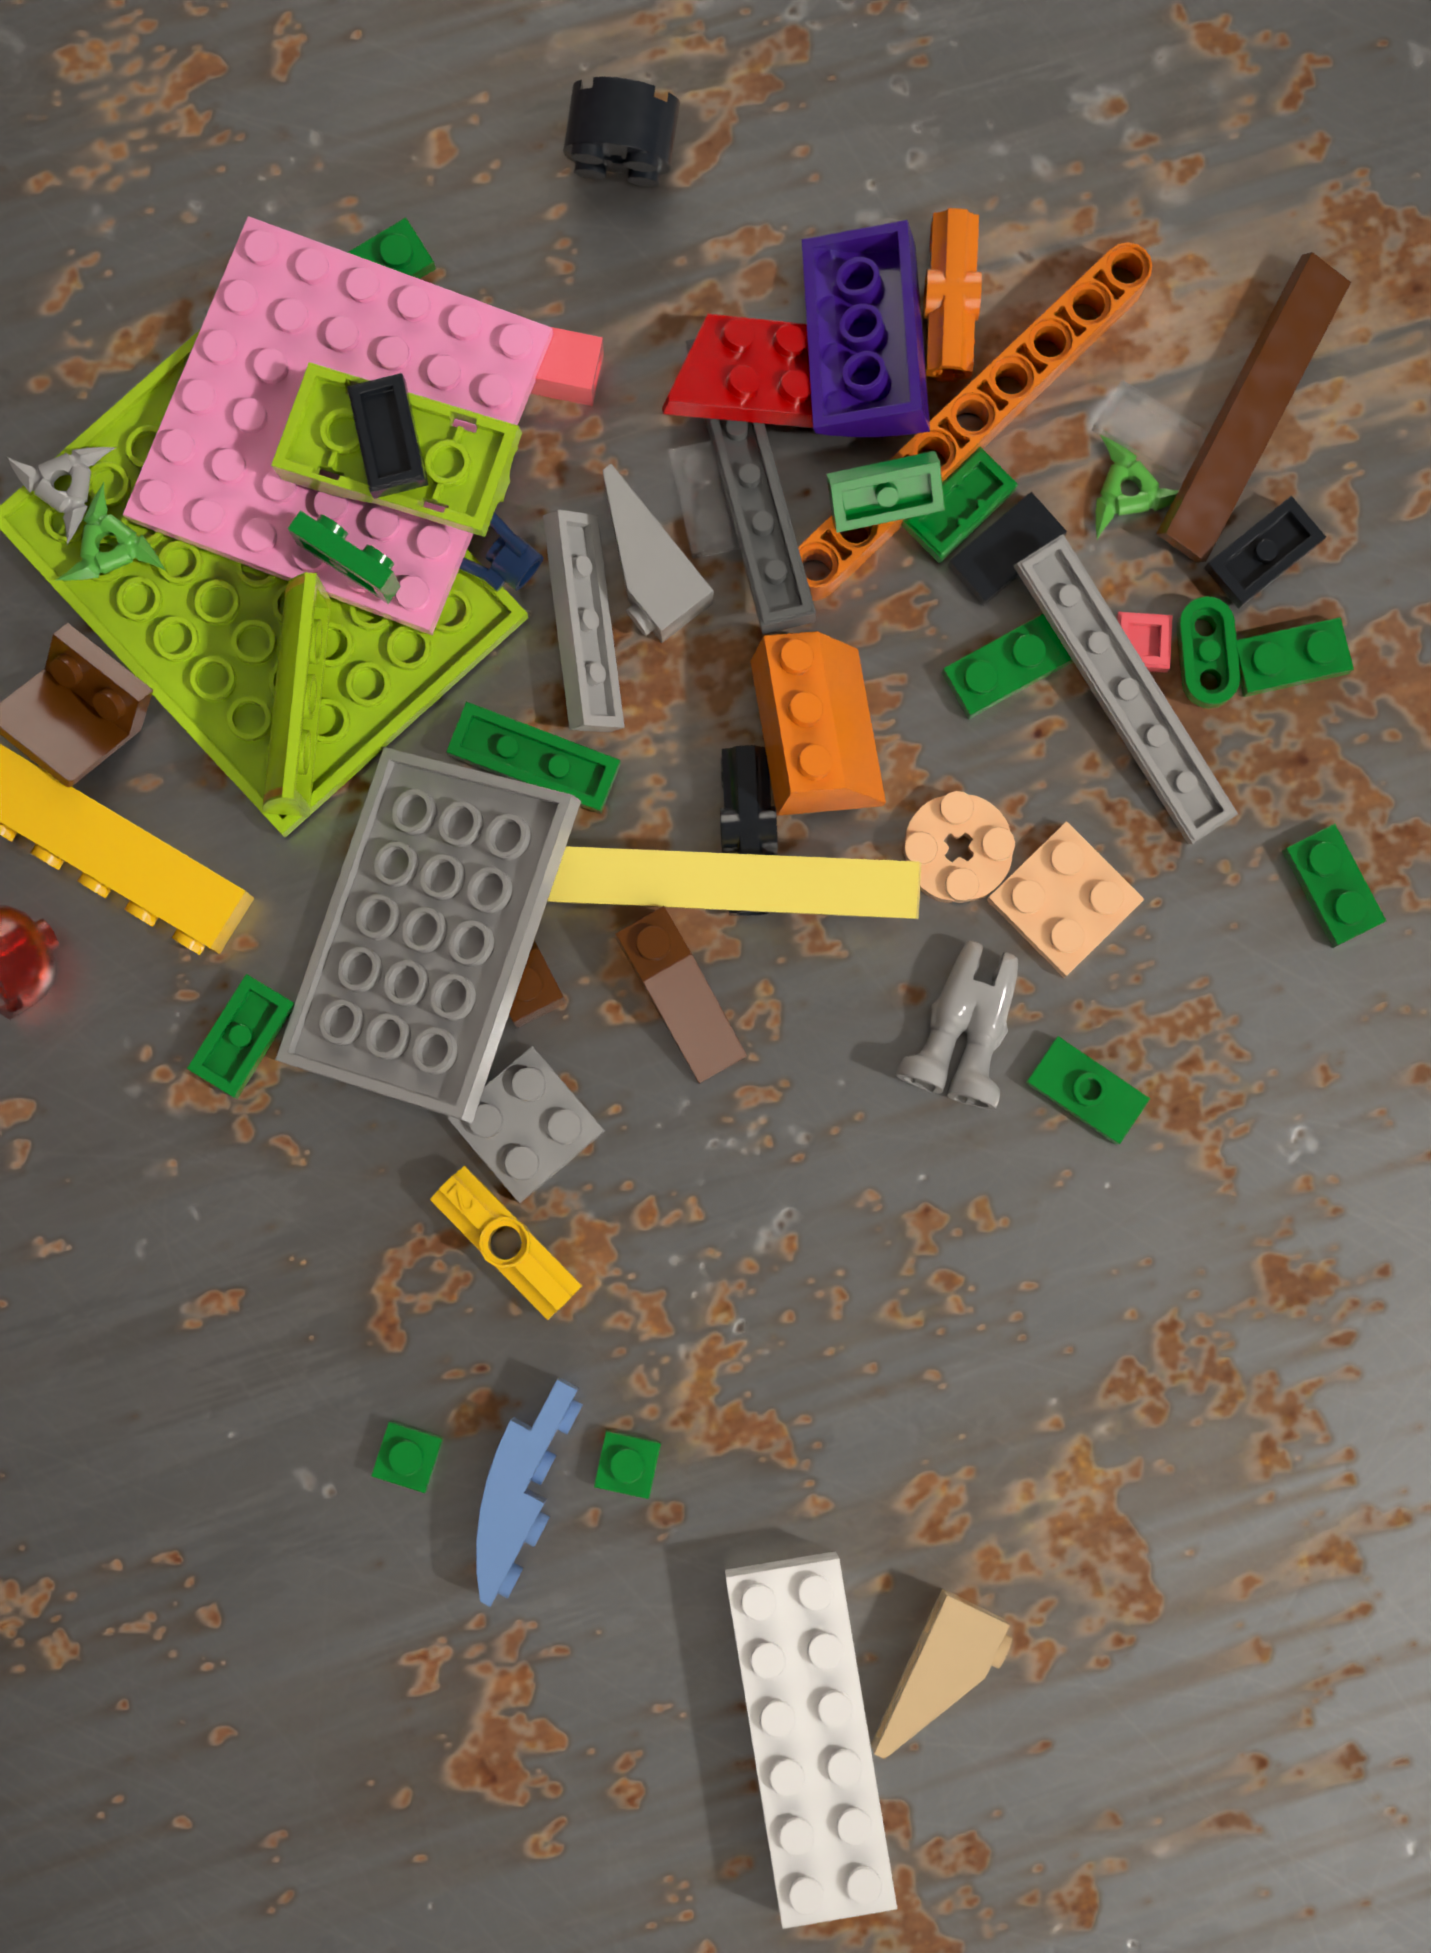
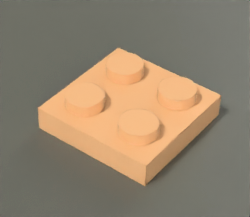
M1067 821L987 899L1063 978L1145 900Z

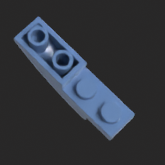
M562 1378L557 1379L533 1427L515 1417L510 1420L496 1450L486 1480L477 1530L476 1573L480 1602L491 1607L497 1594L508 1599L523 1570V1567L514 1563L524 1542L535 1547L550 1516L541 1512L547 1498L528 1489L531 1481L541 1486L557 1456L547 1450L557 1430L565 1434L569 1433L583 1404L574 1400L579 1387Z

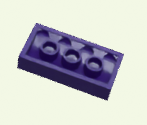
M908 220L802 239L812 417L815 433L843 437H886L930 432L916 244Z

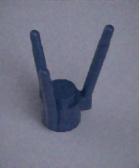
M494 512L490 526L500 537L493 543L485 556L492 563L490 569L467 558H463L459 569L483 579L496 591H499L505 583L517 591L535 574L544 557L521 537L514 534Z

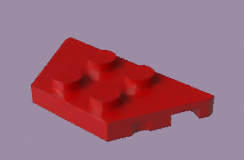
M707 314L662 406L663 414L813 428L807 324Z

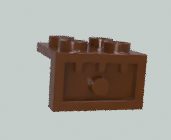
M67 623L52 636L45 668L0 702V735L64 786L72 787L142 730L153 689Z

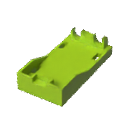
M311 362L308 363L271 464L282 480L329 495L386 506L482 537L486 536L496 506L500 501L504 502L506 490L511 482L510 468L515 452L518 451V444L522 435L518 425L409 393L429 485L374 499L369 491L347 386L370 380ZM458 419L475 424L477 426L476 433L467 431L462 426H452L454 420ZM322 469L338 474L340 477L338 480L319 475ZM429 502L445 507L444 513L423 507L424 503Z

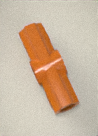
M948 208L945 211L933 213L930 226V269L926 270L923 296V319H927L925 372L926 376L933 377L937 381L957 382L961 379L971 378L974 367L975 322L979 319L982 291V274L977 272L979 215L973 214L967 209Z

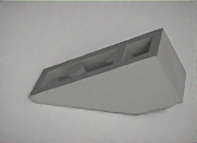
M610 464L603 469V479L628 602L631 604L626 609V612L645 636L653 631L661 643H663L713 604L714 591L615 467Z

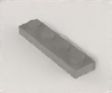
M557 509L543 515L569 730L610 733L625 727L598 515Z

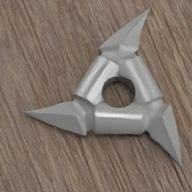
M117 447L72 450L71 455L65 453L38 465V469L19 463L7 456L6 458L29 493L35 491L34 493L37 497L59 513L64 512L63 519L68 545L88 507L84 503L88 500L91 477L89 467L93 466L104 455ZM63 475H70L72 483L67 491H58L54 488V482L57 478Z

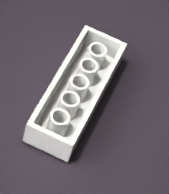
M836 1551L725 1570L782 1929L897 1909L840 1559Z

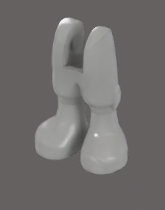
M968 941L960 952L940 997L931 1005L930 1028L932 1031L925 1046L919 1054L903 1058L899 1064L896 1076L928 1092L942 1093L947 1081L949 1064L956 1040L962 1032H966L967 1045L957 1071L952 1078L947 1097L967 1105L996 1110L1000 1099V1089L989 1078V1066L993 1050L1001 1044L1005 1034L1008 1033L1006 1020L1016 985L1018 957L1004 952L997 969L993 973L992 984L989 985L973 979L979 968V959L983 945L975 941Z

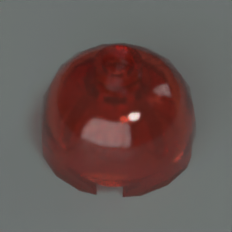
M0 905V998L6 1003L0 1007V1013L11 1020L43 999L55 983L57 962L53 950L59 947V942L54 931L43 918L34 922L26 912L8 905Z

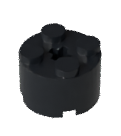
M594 77L592 88L583 89L582 79L574 82L563 148L564 155L575 162L574 173L584 178L598 180L606 178V172L627 174V181L634 185L643 187L658 186L660 175L668 173L671 168L680 107L679 99L668 92V99L665 102L654 97V85L627 78Z

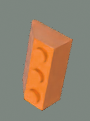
M818 631L764 635L750 662L777 816L884 806L886 800L858 649Z

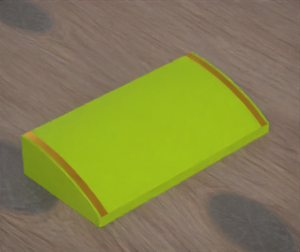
M304 572L287 583L285 589L263 800V811L269 814L310 816L332 602L317 573Z

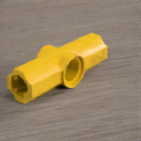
M463 1166L452 1175L430 1198V1201L481 1252L485 1260L495 1266L547 1321L583 1286L529 1231L527 1226L520 1222L466 1166ZM509 1226L517 1230L521 1236V1249L513 1258L501 1259L492 1250V1236L500 1228Z

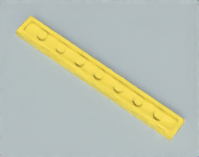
M566 846L547 902L918 919L921 862Z

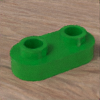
M1205 596L1191 601L1181 612L1177 620L1176 629L1181 682L1186 697L1193 704L1202 708H1217L1229 701L1236 693L1240 684L1234 615L1229 606L1218 598ZM1199 620L1207 621L1212 627V635L1207 637L1199 635L1195 630V622ZM1204 673L1212 674L1217 679V689H1205L1200 683V676Z

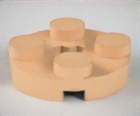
M954 791L945 796L930 800L916 812L905 832L903 853L905 861L921 862V892L939 902L965 903L983 899L1001 884L1011 867L1015 840L1010 832L1007 820L994 805L981 797ZM963 835L971 842L968 850L973 854L972 858L966 861L959 857L952 862L945 856L949 847L944 840L948 836L959 839Z

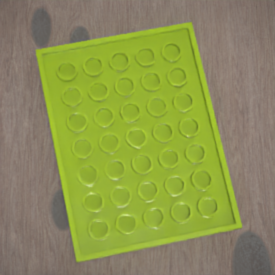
M198 330L56 456L58 457L65 453L71 455L72 450L117 447L104 455L93 466L89 467L91 477L88 500L84 503L88 507L68 545L63 519L64 512L59 513L37 497L34 493L35 491L29 493L24 485L0 505V530L127 668L153 689L152 695L286 838L308 817L265 813L263 811V800L285 589L289 581L135 524L123 516V512L200 332ZM70 475L60 476L54 482V488L58 491H67L72 483V477ZM103 482L108 508L107 515L111 514L134 530L137 536L142 534L165 568L163 570L134 558L132 563L106 574L100 573V578L56 580L68 572L77 562L82 561L80 552L84 525H87L83 520ZM104 536L99 545L100 552H110L118 545L117 538ZM467 549L464 558L482 565ZM459 569L432 635L331 598L310 815L528 619L527 612L503 587L496 591L483 579Z

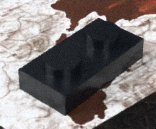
M1290 496L1210 560L1204 569L1235 606L1240 609L1320 545L1326 536L1296 500Z

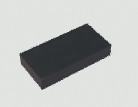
M399 373L347 386L369 491L372 497L376 499L428 486L407 383L403 374Z
M1031 491L949 561L948 566L984 606L1019 576L1014 568L1015 564L1063 534L1065 536L1067 531Z

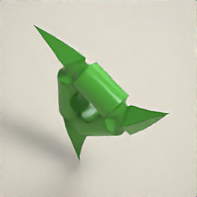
M1103 435L1100 436L1114 464L1110 466L1100 492L1101 497L1097 498L1096 502L1097 540L1104 528L1114 518V514L1121 516L1148 512L1151 508L1155 512L1172 504L1179 491L1168 488L1160 489L1159 483L1142 462L1136 461L1137 455ZM1125 480L1133 481L1138 486L1139 494L1135 496L1122 494L1121 483Z
M103 482L83 520L87 525H84L80 552L82 561L77 562L68 572L56 580L100 578V573L106 574L132 563L134 558L163 570L165 568L142 534L137 536L134 530L111 514L107 515L108 508ZM104 536L117 538L118 545L110 552H100L99 545Z

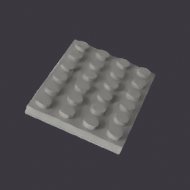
M384 747L275 1060L472 1123L581 800L564 792Z

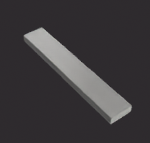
M1063 534L1015 564L1014 568L1187 844L1195 843L1238 815Z

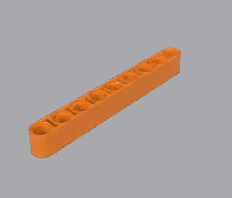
M1130 242L1120 243L1111 248L929 422L930 432L917 433L890 460L918 455L924 450H935L942 454L946 462L941 467L942 482L945 481L979 447L982 449L986 447L1138 301L1151 276L1153 267L1151 257L1147 251L1138 244ZM1125 268L1133 273L1136 281L1128 284L1121 283L1115 279L1111 270ZM1078 304L1089 305L1095 309L1098 318L1094 320L1081 319L1076 315L1073 307ZM1042 340L1051 341L1057 345L1060 354L1055 357L1043 356L1037 351L1034 344ZM1000 377H1012L1020 383L1022 391L1016 394L1004 393L996 385V380ZM965 413L975 414L980 417L984 427L978 431L965 430L958 423L957 417ZM831 515L798 547L803 564L810 560H818L826 564L830 570L828 577L823 580L814 581L807 578L812 600H822L831 595L902 527L904 519L864 527L869 537L861 543H851L845 540L840 532H836Z

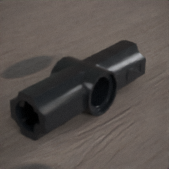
M742 745L722 749V758L720 760L721 784L724 798V808H720L722 853L777 855V817L775 806H771L770 773L765 747ZM729 910V916L746 917L776 914L773 912Z

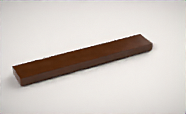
M1313 252L1301 255L1156 535L1196 563L1206 562L1351 284L1347 278Z

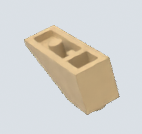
M944 1589L941 1590L870 1744L874 1755L886 1759L986 1678L991 1666L997 1669L1001 1667L1012 1643V1637L1006 1634L1010 1625L1004 1618Z

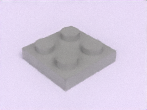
M533 1046L484 1087L472 1123L450 1116L447 1118L520 1204L605 1132Z

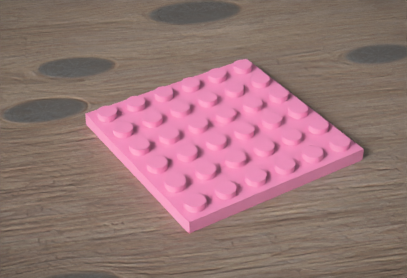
M248 216L123 512V516L135 524L286 581H290L295 576L304 572L317 573L329 597L432 635L473 533L386 506L329 495L284 481L279 477L271 464L308 363L311 362L370 381L402 373L406 379L409 393L518 425L535 384V377L554 334L553 329ZM455 419L452 425L454 427L462 426L465 430L474 433L477 430L475 424ZM322 469L319 475L338 480L340 477L338 474ZM425 502L423 506L442 513L445 510V507ZM300 510L314 520H317L320 514L329 517L348 532V536L345 538L346 541L360 550H363L367 544L371 545L394 562L391 570L394 571L401 587L389 604L296 544L287 528Z

